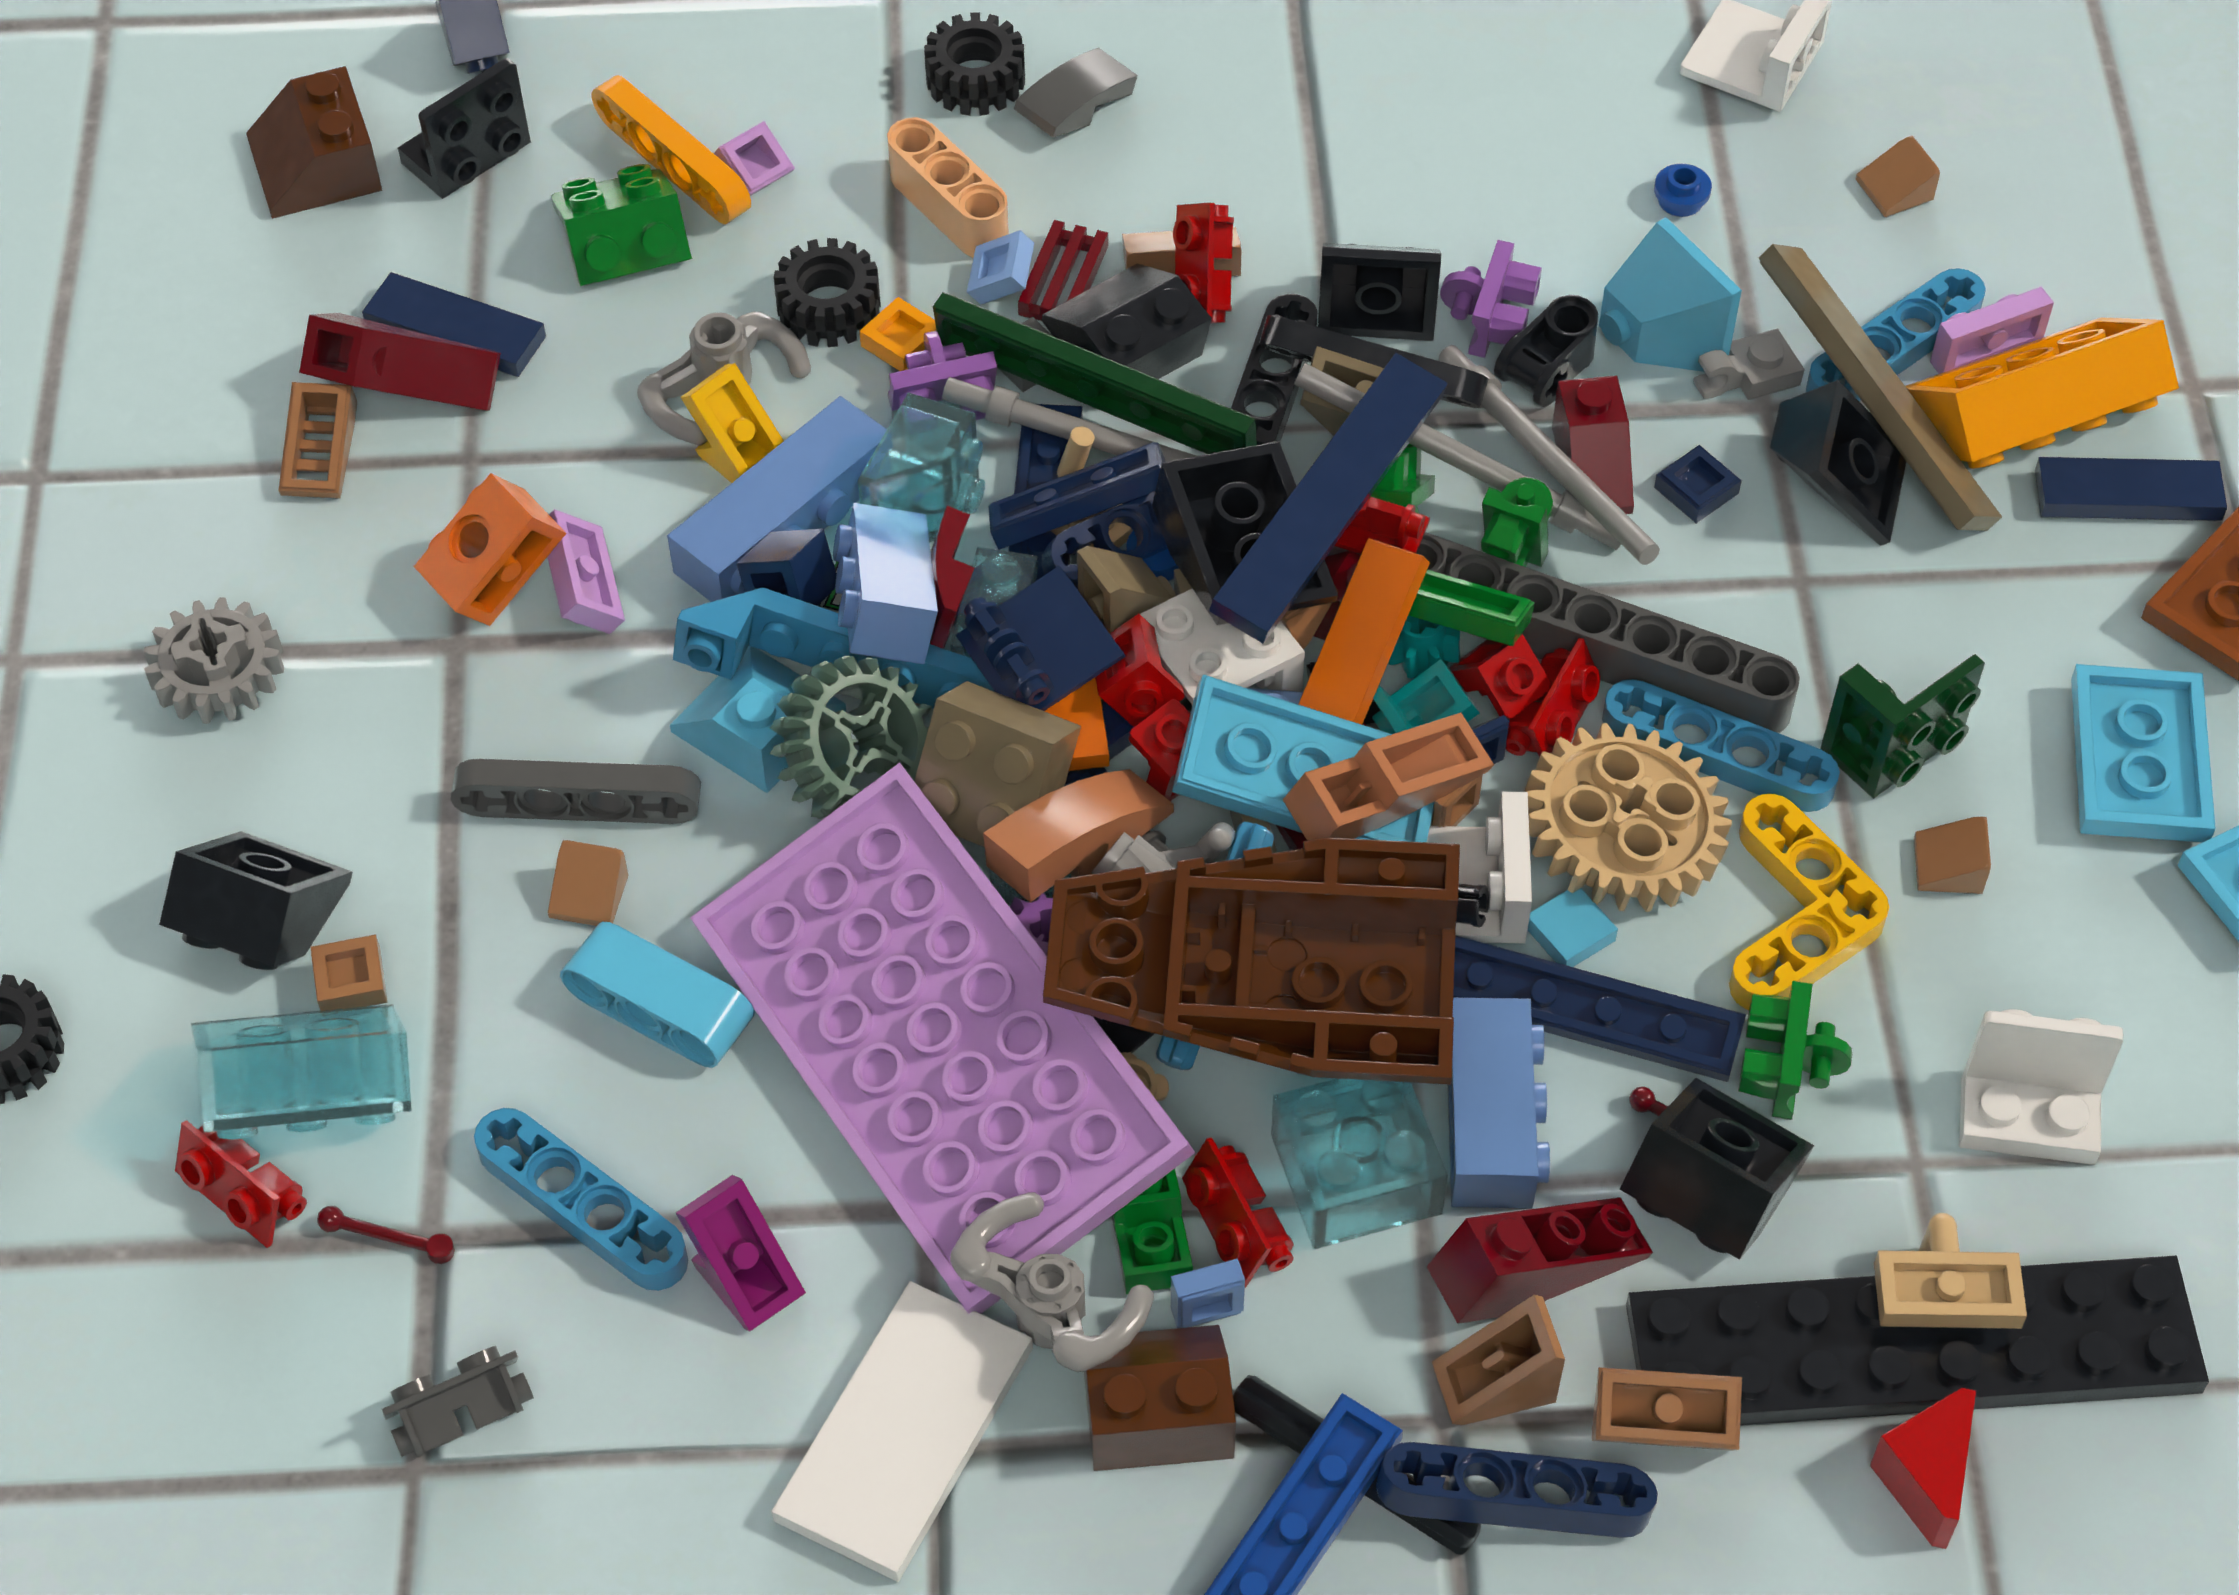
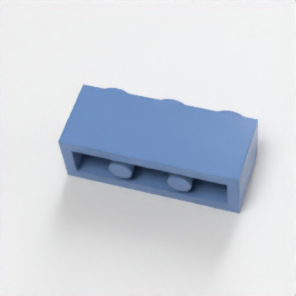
M853 503L849 524L838 525L833 546V561L839 562L835 590L836 593L842 594L838 625L848 629L849 652L852 654L925 664L938 613L926 514Z
M1453 997L1451 1085H1448L1451 1207L1533 1208L1537 1183H1548L1550 1175L1549 1142H1537L1536 1123H1546L1547 1087L1546 1083H1534V1065H1543L1544 1027L1543 1025H1532L1531 999Z

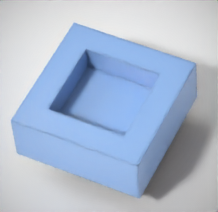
M1019 230L976 246L967 293L982 305L1026 289L1034 242Z

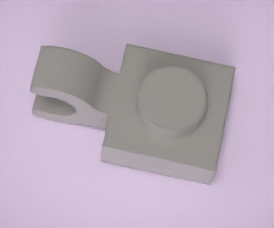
M1777 328L1733 340L1729 355L1722 350H1713L1699 356L1698 362L1706 374L1695 376L1693 382L1705 399L1714 398L1727 391L1741 388L1747 399L1750 400L1800 386L1805 369Z

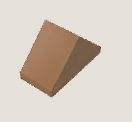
M1532 1295L1433 1360L1432 1365L1452 1424L1462 1426L1556 1403L1565 1357L1543 1297Z

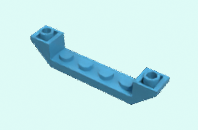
M759 588L683 609L677 618L673 660L689 665L698 671L709 672L732 680L748 646L766 651L771 655L784 657L810 667L824 661L834 664L836 659L843 656H854L857 663L867 657L877 658L880 671L888 667L900 668L899 687L910 682L912 684H919L912 700L918 704L930 705L933 709L938 697L966 681L994 691L971 658L929 644L925 664L852 654L849 652L848 629L838 625L839 613L766 588Z

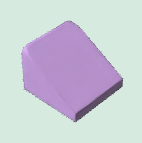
M764 121L721 145L714 153L737 173L744 182L750 196L795 169Z

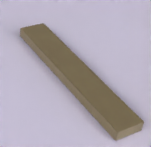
M1772 244L1759 257V263L1957 530L1988 531L2002 518V515L1805 251L1799 247Z

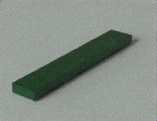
M942 292L932 306L936 329L943 346L962 342L967 356L993 351L997 368L1205 454L1257 445L1256 424L1253 417L945 292Z

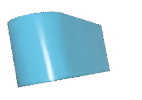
M600 922L560 971V978L563 984L579 1000L704 1067L713 1068L718 1065L755 1014L753 1006L748 999L728 983L611 922Z

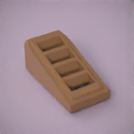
M292 382L278 490L281 496L341 498L357 409V399L352 386ZM310 414L335 416L334 422L308 420ZM306 433L333 434L332 441L307 440L305 435ZM302 452L331 453L330 460L301 459ZM298 471L328 472V480L297 479Z

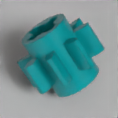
M1411 616L1407 617L1388 662L1389 665L1401 663L1407 678L1410 679L1417 677L1440 659L1446 665L1448 662L1459 663L1461 660L1459 630Z

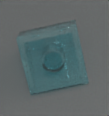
M908 392L858 479L860 504L926 514L929 543L935 540L947 505L965 513H976L985 490V481L979 478L978 465L982 456L983 443L977 440L976 414Z

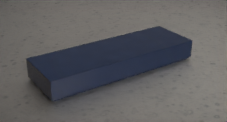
M393 272L389 273L362 311L363 318L366 320L500 352L498 371L516 377L520 376L546 338L544 323Z
M1152 442L991 503L988 506L990 533L998 550L1155 492L1161 464L1166 462L1159 443Z
M2038 457L2035 467L2041 517L2223 521L2227 510L2220 461Z

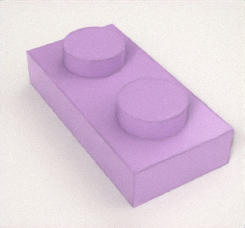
M2041 286L2019 295L2011 294L2005 296L1992 305L1970 313L1962 312L1953 315L1945 322L1940 323L1930 363L1941 374L2044 338L2054 305L2053 300Z
M554 509L549 515L567 533L547 557L561 617L576 624H582L611 634L625 621L603 529L601 526Z

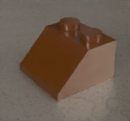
M346 66L290 79L246 132L272 219L383 191L372 144Z
M1219 1325L1138 1332L1132 1342L1109 1361L1084 1372L1093 1471L1234 1459L1236 1417L1229 1360Z

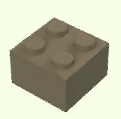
M966 681L936 699L914 782L955 836L985 847L983 835L985 831L1020 808L1065 786L1081 726Z

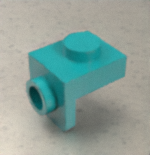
M1442 659L1391 696L1379 685L1373 698L1380 711L1374 714L1372 718L1381 731L1390 734L1458 713H1462L1467 722L1480 714Z

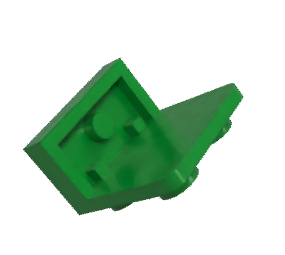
M648 164L628 166L617 172L618 178L597 183L595 178L592 177L574 179L564 183L562 191L551 195L553 207L565 228L577 281L580 286L692 259L677 192L660 169L651 170Z

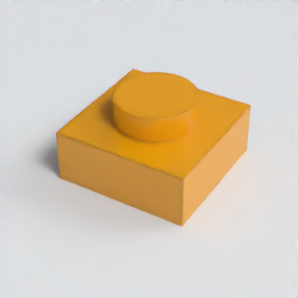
M897 297L859 331L861 347L899 371L908 370L905 354L925 350L924 333L937 331L935 320L900 297Z

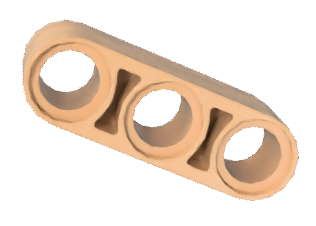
M917 117L902 119L890 127L887 138L891 182L963 253L974 258L976 246L1009 234L1008 205L1005 192L929 121Z

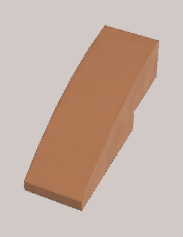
M1458 713L1367 742L1352 758L1305 772L1283 798V802L1307 840L1326 837L1355 839L1415 812L1487 773L1494 764L1463 714Z
M1130 769L1106 772L1085 778L1040 797L985 831L983 835L986 866L1031 903L1055 884V880L1063 879L1068 874L1072 877L1091 875L1093 869L1124 832L1134 840L1138 835L1142 837L1174 813V804Z

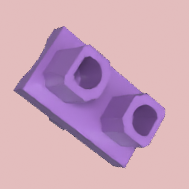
M1497 240L1485 279L1480 277L1481 271L1478 268L1469 266L1464 271L1450 273L1443 281L1440 296L1444 304L1451 309L1452 317L1464 320L1467 318V315H1472V324L1475 326V330L1469 345L1468 354L1485 358L1490 342L1506 344L1514 335L1522 332L1527 326L1529 309L1504 304L1503 302L1505 299L1533 306L1540 287L1542 267L1512 261L1514 243Z
M936 330L924 333L925 350L905 354L908 370L889 373L890 391H888V399L891 410L900 409L909 432L912 434L933 430L940 426L941 415L937 401L942 400L944 387L949 377L992 391L994 390L997 364L993 351L966 357L962 342L942 346ZM959 405L963 420L974 421L983 419L986 416V413Z

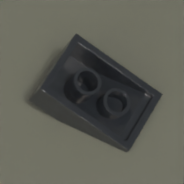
M1279 441L1161 464L1152 502L1154 512L1171 557L1216 625L1227 624V622L1209 612L1213 598L1296 488L1294 478ZM1325 560L1288 611L1337 601L1338 593Z

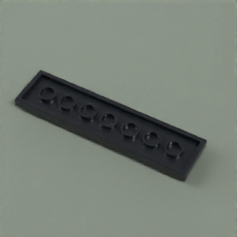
M2177 1255L2021 1266L2027 1312L2022 1329L1880 1326L1875 1276L1629 1292L1626 1302L1636 1370L1742 1377L1740 1425L1920 1413L1960 1388L1975 1390L1974 1409L2202 1394L2209 1383Z

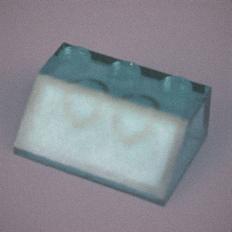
M393 1004L191 1023L202 1127L204 1132L217 1131V1137L247 1138L258 1134V1127L286 1124V1130L310 1132L327 1127V1120L354 1117L355 1123L360 1125H379L394 1121L396 1119L395 1113L412 1111L407 1033Z

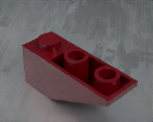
M342 313L310 314L299 373L354 387L489 411L491 409L501 353Z
M1617 1197L1466 1218L1426 1267L1457 1324L1498 1318L1532 1295L1542 1296L1544 1301L1648 1259L1653 1251L1622 1198Z

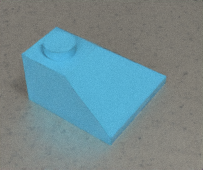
M1665 217L1656 222L1604 287L1599 327L1611 344L1619 346L1636 363L1705 372L1698 362L1699 356L1713 350H1722L1727 355L1730 354L1742 290Z
M748 646L732 680L718 676L670 724L671 733L768 793L780 781L777 778L782 769L788 767L785 757L779 758L770 754L773 746L784 742V737L774 732L770 727L774 720L787 717L777 703L780 702L783 696L794 693L791 684L801 675L759 649ZM835 696L826 704V707L834 712L840 710L847 711L846 703Z

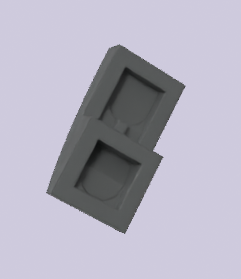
M1096 48L1070 59L1043 76L1016 99L1014 110L1051 137H1056L1089 126L1096 106L1132 95L1138 75L1100 48Z

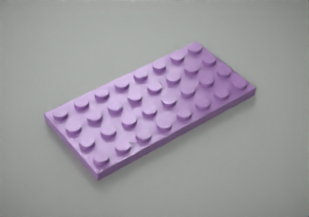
M901 763L887 771L690 917L968 1314L973 1311L982 1314L1002 1299L971 1282L962 1280L950 1262L951 1251L962 1232L982 1212L1005 1199L1028 1192L1037 1193L1044 1202L1043 1211L1040 1215L1015 1223L996 1234L986 1244L985 1248L988 1252H995L1024 1263L1040 1254H1062L1195 1153L1189 1142L1093 1016L1043 1003L1046 954Z

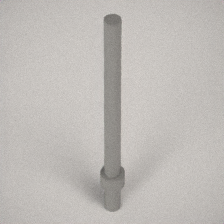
M1450 345L1442 350L1438 359L1440 362L1472 370L1489 379L1480 408H1485L1639 563L1647 565L1656 559L1660 551L1659 546L1501 391V382L1485 366H1476L1454 345Z
M1307 363L1303 364L1294 382V385L1349 413L1353 411L1365 395V393ZM1422 424L1409 442V444L1500 491H1503L1506 485L1513 480L1526 477L1425 424ZM1548 488L1553 499V509L1549 523L1569 533L1576 529L1615 550L1620 547L1621 544L1567 490L1561 495Z
M949 377L942 395V400L986 413V420L1007 427L1014 422L1067 440L1075 427H1086L1093 432L1095 437L1092 448L1117 456L1152 443V441L1021 400L1019 399L1020 393L1000 386H995L992 391ZM1159 444L1166 462L1196 457V455Z

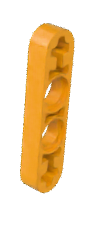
M615 75L593 89L591 98L602 121L656 169H660L665 177L714 219L722 224H727L751 208L750 194L737 173L622 76Z

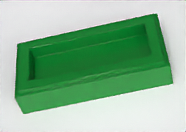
M1427 570L1408 616L1513 646L1531 622L1535 602L1531 601V599Z

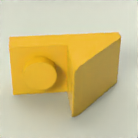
M735 363L724 365L680 397L708 440L706 443L699 445L695 451L699 457L731 483L784 441Z

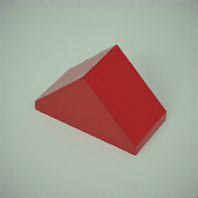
M1960 1388L1883 1434L1870 1464L1873 1471L1933 1547L1946 1549L1959 1521L1976 1396L1975 1390Z

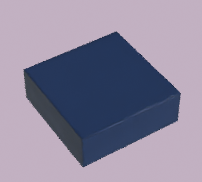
M1698 445L1656 474L1654 488L1697 524L1738 495L1742 480L1702 446Z

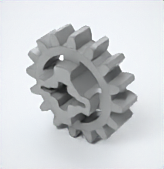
M219 597L214 609L205 610L200 600L194 601L192 607L193 614L185 617L182 613L175 610L170 613L174 625L171 629L164 627L154 628L152 632L157 645L144 648V655L149 665L144 670L151 690H155L160 705L165 708L174 704L178 718L183 720L191 715L194 710L199 711L202 723L209 724L216 711H223L229 721L236 719V706L244 704L250 709H257L259 704L255 694L258 691L274 693L276 686L272 675L284 673V665L280 656L283 653V648L277 630H272L269 617L265 612L254 616L248 602L244 601L233 611L229 610L227 600L224 597ZM213 655H215L217 659L216 665H213L211 657Z

